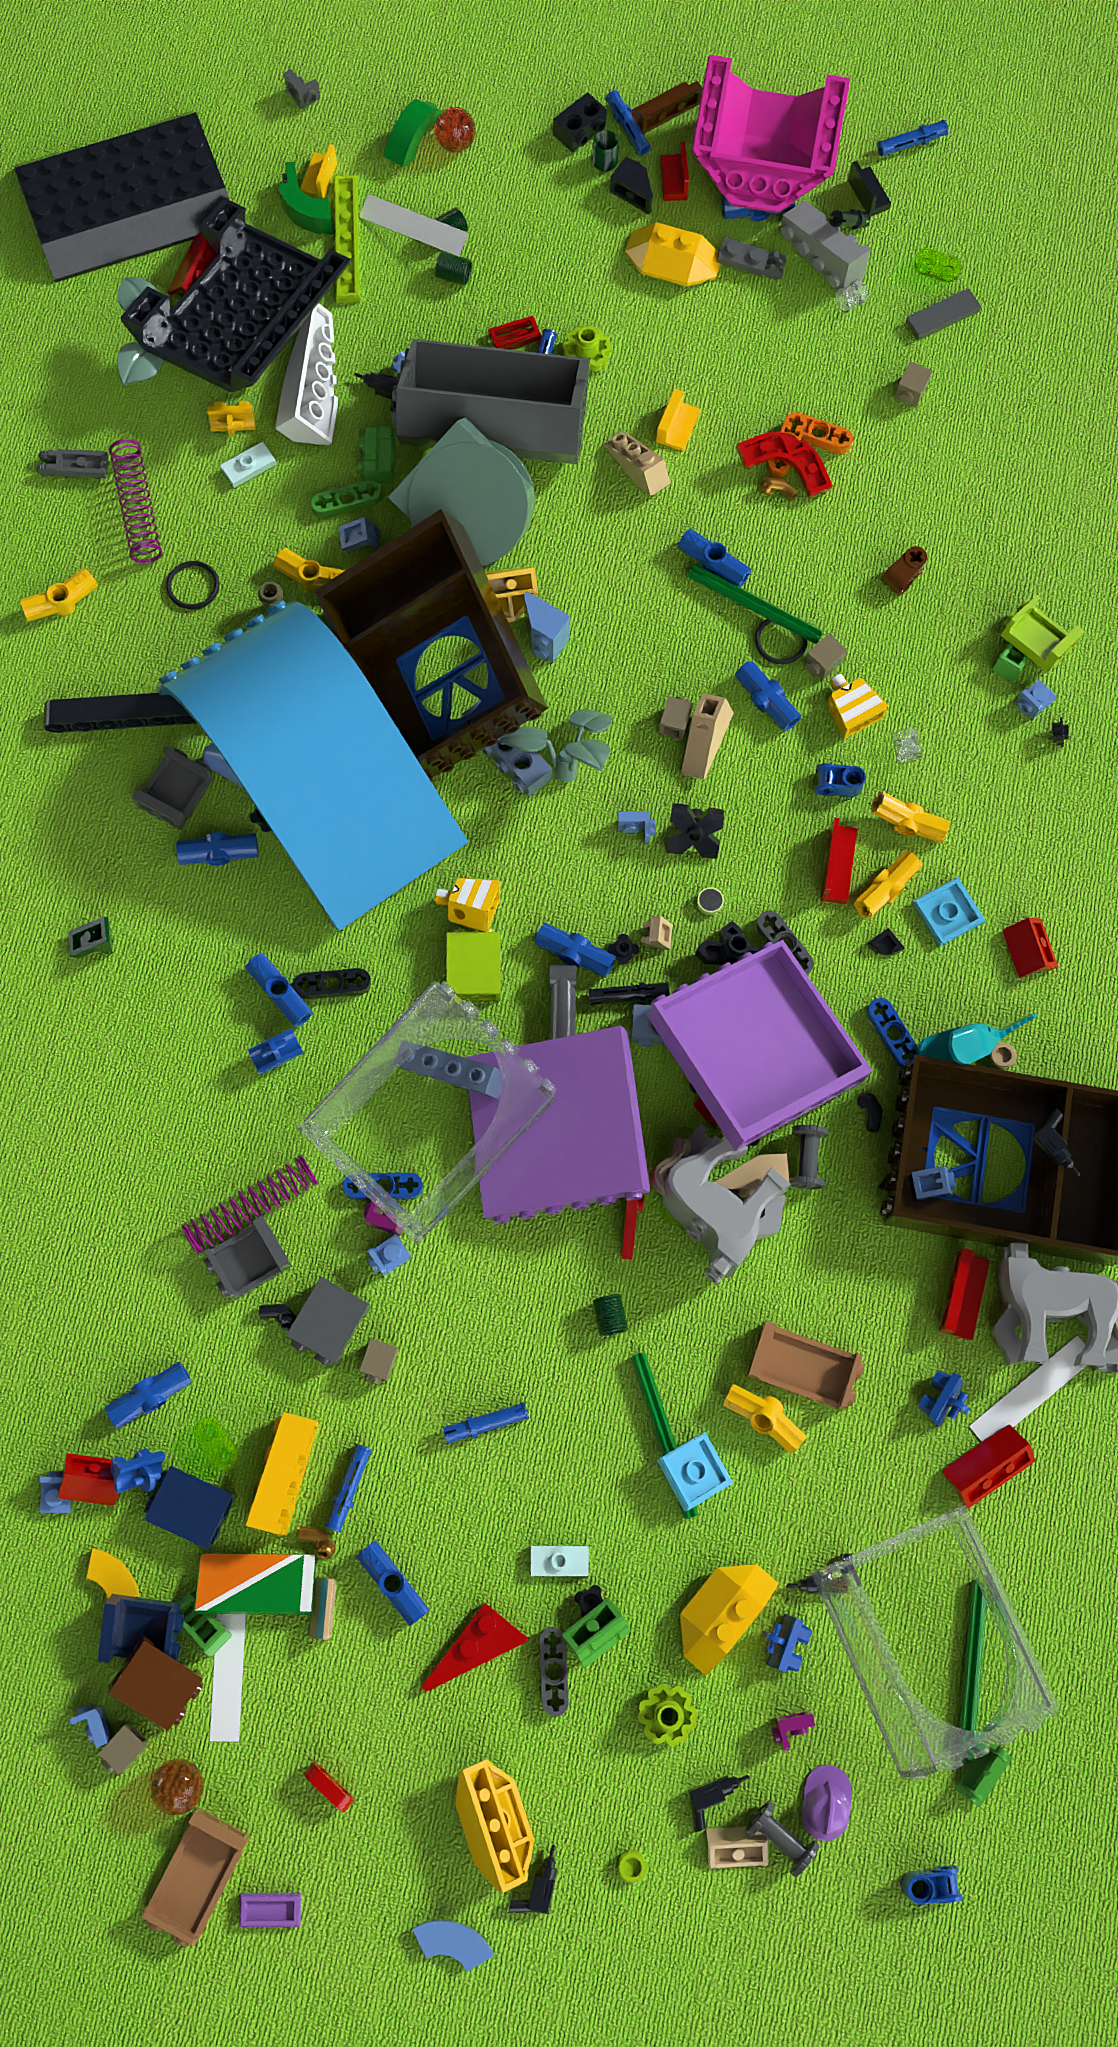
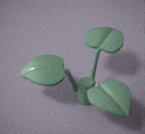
M126 277L122 279L118 288L117 299L121 308L126 311L147 286L156 291L157 289L144 279ZM137 343L125 344L119 350L117 358V368L122 384L126 386L134 382L153 378L158 373L159 368L163 366L165 360L143 350Z
M588 709L573 712L569 720L570 724L579 727L576 740L573 743L567 744L565 750L561 751L558 756L555 754L551 741L546 739L547 732L536 727H520L516 732L506 734L501 739V745H509L513 748L529 752L539 751L547 746L552 757V764H556V778L564 782L574 781L577 777V760L599 771L603 770L610 754V747L598 740L588 739L582 742L580 740L585 729L589 732L598 733L609 728L612 723V716Z

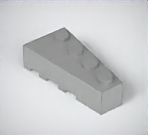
M805 200L783 215L780 228L783 237L797 248L800 255L805 256L809 260L813 268L828 280L832 288L842 295L864 279L871 248L867 245L859 246L856 243L857 238L852 234L846 236L840 231V227L831 226L827 222L826 216Z

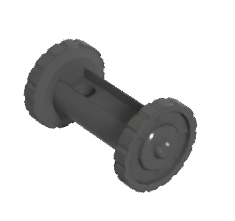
M797 1125L792 1127V1134L801 1137L799 1173L798 1177L789 1178L791 1187L810 1190L825 1188V1180L817 1178L819 1138L828 1136L829 1130L827 1128L815 1125Z
M768 1800L754 1814L745 1832L752 1836L760 1830L793 1861L789 1872L794 1877H797L811 1863L820 1845L814 1840L804 1846L771 1816L775 1804Z

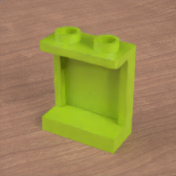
M1036 595L1031 601L1026 599L1018 608L1017 614L1012 612L1003 623L1006 628L1001 636L1049 673L1075 647L1085 631L1078 625L1070 633L1065 631L1036 607L1041 597Z
M455 929L453 932H447L448 1001H501L500 932H495L493 929H489L488 932L480 930L479 932H469L466 929Z

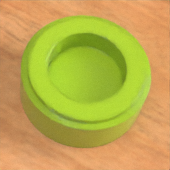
M637 1850L623 1852L617 1862L618 1873L627 1883L634 1884L640 1882L647 1873L645 1857Z

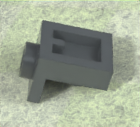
M292 69L283 73L286 91L300 109L314 104L320 99L319 83L316 79L305 84L302 77H297Z

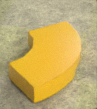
M92 1548L86 1578L97 1582L105 1590L108 1599L112 1594L140 1598L136 1580H134L125 1564L116 1556L106 1551Z

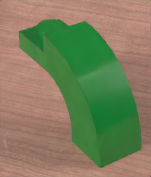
M414 99L402 111L393 126L383 157L402 167L413 162L423 136L431 127L443 122L445 112L438 109L434 103Z
M285 162L286 173H282L283 183H279L278 186L282 205L288 217L299 227L318 234H334L329 199H317L304 194L298 186L295 162Z

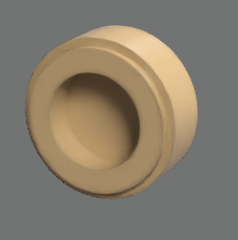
M1000 1042L995 1046L991 1054L988 1055V1061L995 1069L1007 1070L1015 1063L1017 1054L1013 1046Z

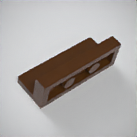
M698 81L690 85L687 82H683L632 109V116L642 133L645 134L700 105L702 86Z

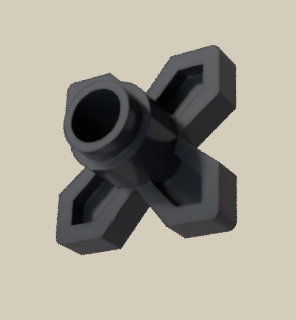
M673 803L670 822L677 830L668 834L666 852L681 855L691 846H694L701 857L717 859L720 840L712 833L722 829L725 811L716 808H708L706 811L701 809L691 810L689 805Z
M731 921L720 930V943L706 940L696 949L695 955L707 965L722 966L728 962L732 965L738 962V959L748 952L752 954L757 953L760 948L758 946H750L741 928L734 921Z

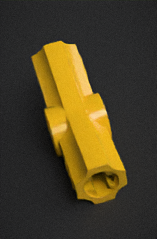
M287 548L279 551L273 563L274 568L299 582L307 592H315L314 590L345 571L320 566L316 561L306 560ZM308 575H316L313 578H306Z
M82 568L64 583L53 584L46 592L20 599L27 621L56 613L62 616L72 613L75 609V604L96 589L98 583L87 569Z
M884 791L878 793L870 807L873 814L895 825V831L905 836L919 835L943 843L950 825L949 820L926 813L921 806L915 803H903Z
M906 849L857 898L853 904L856 907V912L863 918L871 919L887 902L891 903L902 892L905 884L920 870L923 863L915 854Z
M735 1384L732 1385L723 1406L749 1419L751 1426L757 1432L762 1434L769 1433L790 1454L803 1443L806 1435L783 1414L784 1408L778 1399L772 1396L760 1398Z

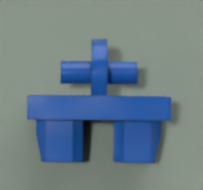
M292 1029L273 1038L270 1037L266 1039L267 1041L248 1049L260 1075L304 1054Z
M937 1371L931 1385L941 1391V1395L936 1400L925 1394L918 1404L919 1409L929 1416L931 1422L940 1427L947 1413L949 1418L955 1420L959 1412L967 1415L970 1410L964 1404L968 1395L962 1391L958 1395L964 1383L960 1380L961 1376L954 1372L950 1376L949 1374Z
M146 1448L139 1450L134 1455L133 1460L127 1461L122 1456L112 1459L110 1472L114 1477L113 1489L116 1493L140 1486L144 1492L152 1491L155 1488V1481L161 1478L162 1463L166 1455L162 1451L151 1453Z
M783 1614L780 1624L774 1622L771 1633L762 1631L761 1636L768 1639L765 1651L770 1652L766 1662L767 1665L783 1672L787 1670L799 1671L802 1664V1656L793 1653L797 1641L806 1645L812 1635V1630L803 1624V1620Z

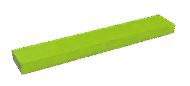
M334 176L335 251L351 259L350 265L335 282L336 303L361 302L358 176Z

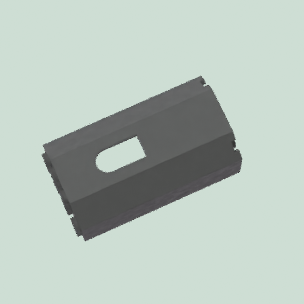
M412 339L410 348L405 349V357L401 362L400 373L397 374L396 385L393 386L392 401H396V409H393L392 424L396 425L397 438L402 445L433 448L456 421L466 417L488 440L503 445L518 458L578 464L586 412L590 359Z

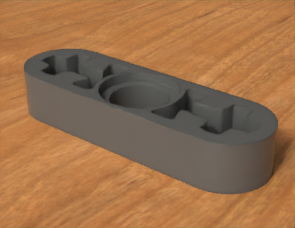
M774 911L761 913L757 921L758 932L767 943L772 942L775 944L782 938L789 939L792 942V948L790 949L792 954L798 950L795 957L799 962L805 961L807 963L804 971L808 976L814 966L811 955L778 913ZM765 919L767 921H775L773 928L778 934L774 939L772 938L774 935L773 929L770 926L764 927Z
M557 1627L544 1629L539 1639L542 1705L545 1712L551 1716L564 1714L569 1705L566 1641L561 1635L563 1631ZM549 1632H555L556 1637H561V1643L556 1644V1654L562 1652V1659L558 1657L544 1659V1653L550 1654V1645L544 1644V1638L549 1637ZM551 1662H557L562 1666L563 1673L557 1680H551L546 1676L545 1669ZM564 1683V1689L558 1688V1697L564 1699V1704H560L559 1710L555 1711L552 1705H547V1700L552 1699V1688L546 1690L545 1684L559 1685Z

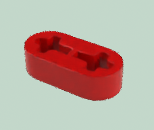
M313 1761L303 1773L307 1780L343 1813L355 1801L353 1796L317 1762Z

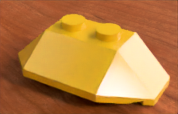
M657 222L632 231L625 250V255L630 258L641 274L683 286L715 280L721 263L717 262L719 252L703 235Z
M535 567L485 572L508 623L516 622L524 612L525 592L528 591L534 596L538 594Z
M757 1564L717 1567L680 1613L683 1656L707 1676L728 1654L758 1616L779 1583Z
M487 1759L461 1770L455 1806L474 1865L499 1893H504L527 1881V1870L534 1845V1837L515 1780L499 1768L493 1766Z

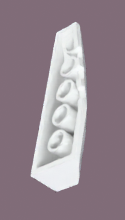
M319 303L302 323L295 341L283 382L275 429L294 442L330 445L332 444L338 407V397L334 396V386L337 385V381L332 371V365L335 363V354L331 349V343L334 342L332 313Z

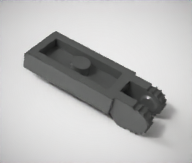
M724 237L717 259L718 263L776 280L783 276V269L781 267L787 261L786 256L778 252H770Z
M58 449L42 450L39 452L40 460L56 463L38 464L37 472L40 475L102 479L107 477L109 455L106 451Z

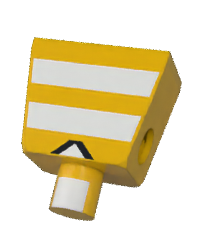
M839 674L830 680L829 684L835 692L830 695L827 704L843 740L885 717L888 705L862 678H858L848 684L844 676Z
M459 878L456 880L452 891L437 890L435 903L448 906V919L450 922L488 932L500 902V881Z

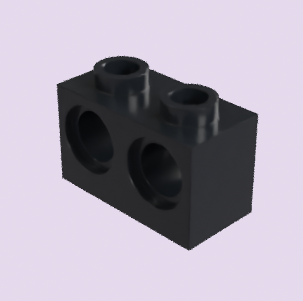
M587 92L553 118V136L571 152H574L579 147H583L596 133L604 130L607 109Z

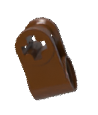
M918 546L910 547L885 571L880 580L897 595L901 596L923 571V566L927 561L926 551Z

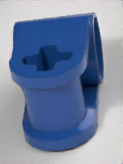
M831 763L819 764L816 766L818 783L814 791L820 796L856 797L863 790L866 779L865 772L858 766L835 765ZM856 779L859 783L852 785L847 780Z
M938 1866L932 1869L910 1871L901 1880L902 1892L916 1904L953 1903L963 1900L962 1894L958 1891L956 1874L959 1872L958 1866ZM917 1880H922L923 1891L919 1895H913V1883Z

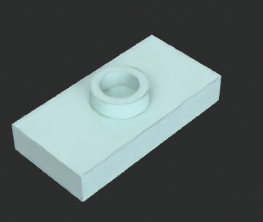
M261 442L220 466L229 482L236 488L275 466L276 460L265 444Z
M531 1546V1576H588L589 1546Z

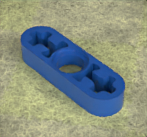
M884 998L874 999L867 1009V1017L896 1064L904 1069L906 1062L910 1061L902 1059L904 1051L901 1046L898 1050L895 1047L901 1045L905 1040L907 1043L903 1048L906 1053L912 1052L914 1055H918V1046L892 1004ZM876 1006H878L879 1009L883 1007L886 1009V1011L883 1014L886 1021H888L890 1018H892L893 1021H889L885 1024L884 1027H882L881 1024H883L885 1020L883 1019L881 1014H874ZM890 1027L899 1029L901 1038L899 1040L889 1039L886 1033L887 1029Z
M354 1173L345 1178L343 1190L347 1197L352 1200H372L373 1196H378L382 1200L416 1199L422 1194L423 1183L421 1178L415 1173ZM372 1179L370 1183L372 1194H367V1188L358 1189L356 1194L353 1193L352 1189L348 1188L349 1185L354 1184V1180H358L360 1185H368L367 1180ZM381 1179H386L391 1183V1189L385 1194L378 1193L375 1189L376 1183ZM394 1179H399V1185H406L408 1180L412 1179L418 1187L413 1188L412 1193H408L407 1188H398L400 1193L395 1194L396 1184Z

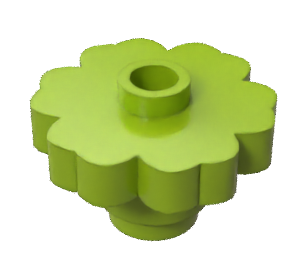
M591 325L583 328L576 327L567 334V341L563 343L562 352L564 356L589 358V371L591 369L594 372H599L607 366L608 357L612 354L611 340L608 336H603V331L600 328H595Z
M665 1683L648 1689V1699H643L639 1702L637 1717L641 1723L645 1724L643 1729L644 1735L657 1745L666 1741L669 1746L673 1747L685 1742L688 1738L687 1730H693L697 1726L696 1718L698 1711L694 1706L690 1705L692 1701L691 1694L684 1691L679 1685H675L671 1689ZM666 1708L671 1709L673 1712L669 1720L662 1718V1711Z

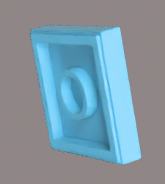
M958 877L912 902L913 907L939 947L975 929L986 921Z
M705 1432L657 1459L684 1512L733 1483Z

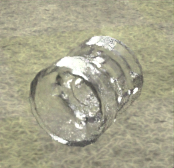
M856 279L849 284V287H841L836 290L835 299L839 308L844 313L853 310L855 305L866 303L869 295L865 284L860 279Z
M906 728L892 735L893 744L897 746L895 754L898 762H911L922 757L921 747L917 744L919 739L917 729Z

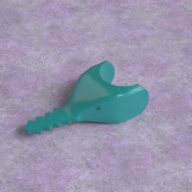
M1032 1013L1000 1030L984 1023H971L950 1028L924 1038L918 1046L917 1054L954 1061L962 1065L969 1064L991 1054L1002 1038L1019 1026L1036 1018L1037 1014Z

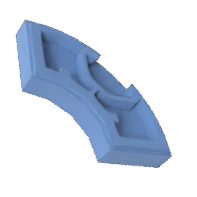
M445 1919L431 1920L421 1923L412 1929L426 1958L437 1954L449 1955L460 1961L466 1971H469L494 1956L492 1948L478 1932L469 1926Z

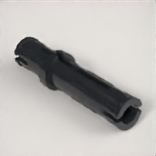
M852 209L849 212L835 210L830 214L834 218H829L831 226L848 227L852 230L865 228L869 225L866 220L870 221V215L867 212H861L857 209Z
M668 981L652 984L639 982V985L588 989L590 1006L630 1001L646 1003V1000L656 999L663 994L666 997L670 995Z

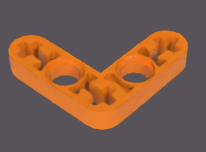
M799 412L787 415L780 431L788 433L789 436L802 442L804 440L808 444L837 454L847 453L851 449L853 434L848 429ZM794 422H797L799 425L796 427L795 433H790ZM814 429H821L825 435L823 437H815L812 431ZM829 434H833L831 440L829 441ZM840 438L845 439L843 444L838 443ZM779 460L769 461L767 470L772 477L783 478L789 473L791 465L783 461L779 469L775 467Z

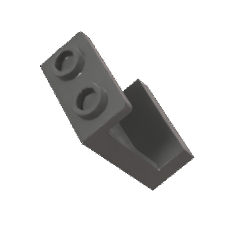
M165 747L163 750L165 755L163 761L144 790L136 789L132 799L138 808L181 830L214 779L209 766L202 761L196 760L194 762L188 759V756L181 750L176 748L171 750Z
M263 1216L253 1220L254 1225L213 1249L208 1247L204 1250L207 1258L203 1259L211 1274L217 1273L221 1280L217 1283V1286L224 1297L230 1296L231 1299L236 1301L293 1267Z
M320 1277L286 1336L292 1340L290 1343L292 1347L303 1353L306 1349H309L316 1353L314 1359L327 1367L330 1363L338 1365L341 1354L363 1316H367L371 1306L350 1292Z

